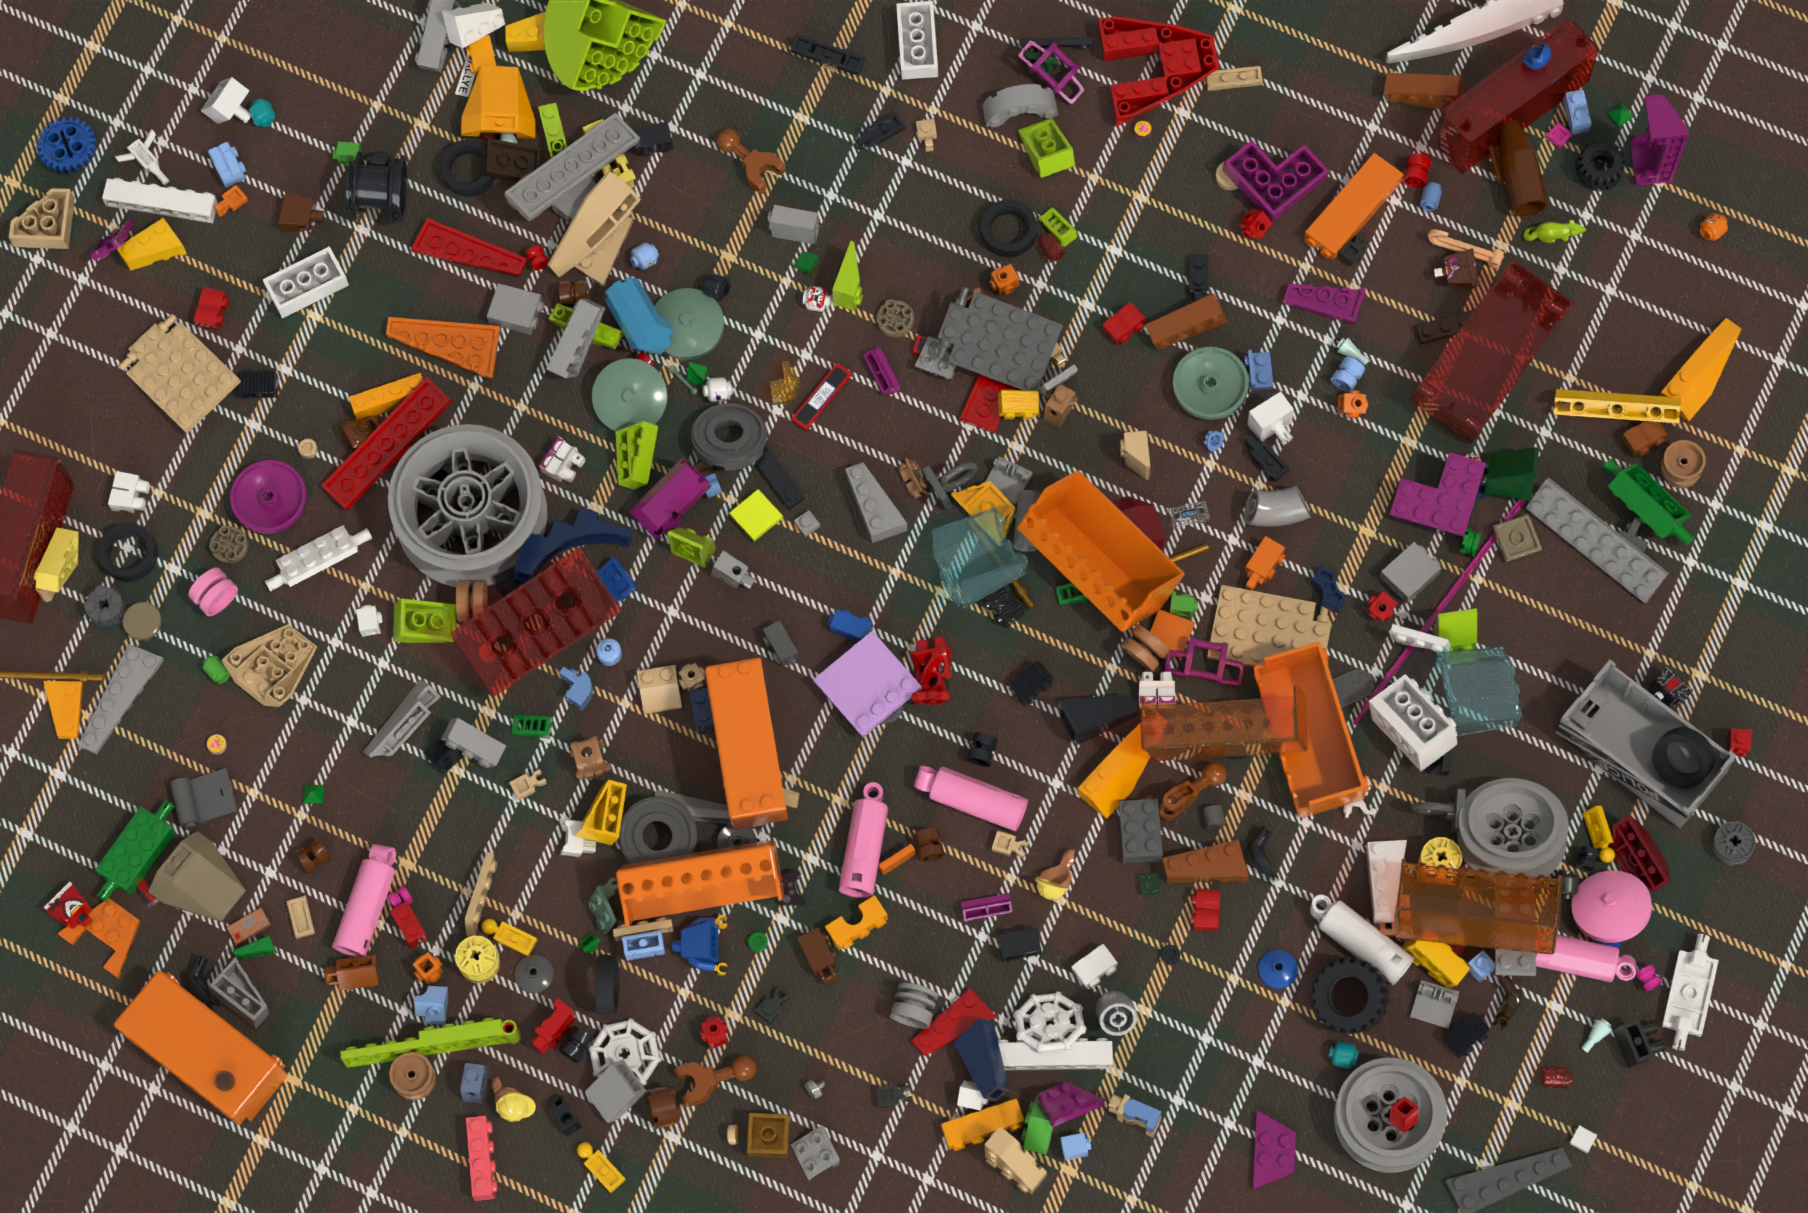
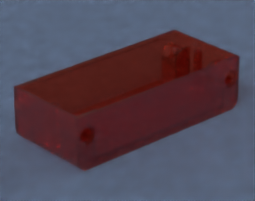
M1572 20L1563 21L1445 108L1437 143L1438 148L1457 170L1464 174L1488 156V153H1490L1489 146H1500V129L1502 124L1509 121H1518L1524 130L1561 103L1565 98V93L1577 91L1587 84L1591 79L1599 47L1576 22ZM1541 42L1551 48L1550 61L1545 67L1533 70L1523 62V58L1532 46L1542 47Z
M1512 259L1422 380L1410 400L1472 444L1564 319L1574 302Z

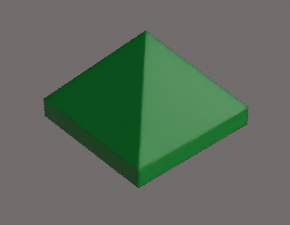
M1623 103L1607 113L1618 127L1634 117Z
M304 785L303 804H323L324 785Z
M590 933L577 946L585 953L596 952L600 939L595 934Z

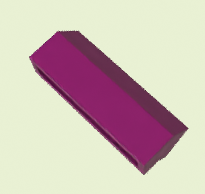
M881 347L871 349L863 356L883 395H891L900 391V385Z
M1009 893L961 902L964 921L1013 913Z

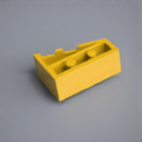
M546 12L506 25L508 52L545 50L544 21Z
M608 780L600 788L575 834L576 837L607 845H612L619 838L627 784Z

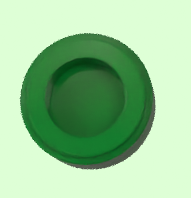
M755 932L749 937L748 944L753 952L761 953L768 947V939L765 934Z

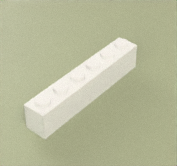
M107 178L102 197L105 205L108 207L213 223L216 213L214 206L218 204L216 197L208 192L202 194L189 189L183 191L170 186L164 188L156 184L145 185L138 181L126 182L120 178Z
M1080 1038L1067 1051L1061 1049L1043 1051V1053H1039L1037 1049L1023 1040H1017L1016 1043H1008V1040H998L1005 1071L1112 1069L1113 1067L1112 1041H1108L1107 1038H1098L1096 1041Z

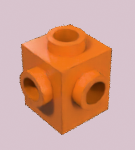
M1009 264L993 270L989 283L993 291L997 290L999 296L1007 295L1019 287V277L1012 265Z
M1348 391V393L1338 395V414H1346L1348 418H1359V415L1366 413L1368 409L1366 394H1360V391Z
M427 952L425 955L418 957L415 963H413L416 970L414 974L420 982L424 980L427 985L430 982L434 983L443 973L440 968L443 964L436 956L432 957Z

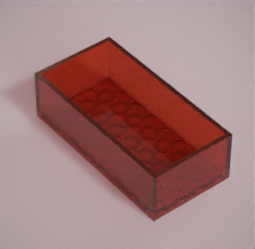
M14 450L0 495V618L33 624L41 599L35 588L36 580H34V573L42 561L56 528H62L75 487L73 480L57 457Z

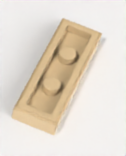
M1261 67L1216 70L1206 77L1207 91L1262 85Z

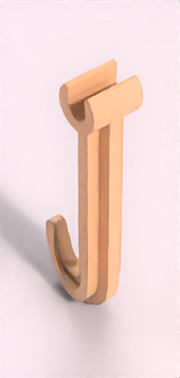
M1432 229L1428 233V238L1432 244L1457 253L1473 248L1475 259L1488 262L1490 267L1499 269L1504 254L1503 251L1498 249L1489 251L1449 238L1447 232Z

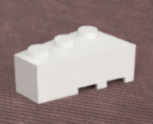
M490 3L471 5L467 8L459 7L449 11L442 10L449 42L461 48L470 45L505 25L502 9Z

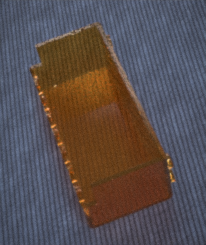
M1293 686L1294 696L1157 706L1146 696H1141V747L1155 761L1305 752L1308 749L1306 695L1298 686Z
M1402 859L1395 937L1399 939L1552 955L1556 950L1563 875H1559L1558 879L1546 878L1544 875L1533 877L1526 876L1524 873H1518V875L1506 874L1505 871L1494 873L1486 872L1485 869L1475 871L1466 870L1465 867H1458V869L1446 868L1442 864L1438 865V867L1427 866L1423 862L1408 864L1406 859ZM1408 869H1412V870H1415L1416 872H1409V871H1407V870H1408ZM1428 871H1432V872H1435L1436 874H1429V873H1427V872H1428ZM1451 873L1455 874L1456 876H1448L1446 874ZM1466 876H1475L1476 878H1468ZM1506 880H1514L1516 882H1507ZM1526 882H1534L1536 884L1531 885ZM1547 884H1554L1556 886L1550 887Z

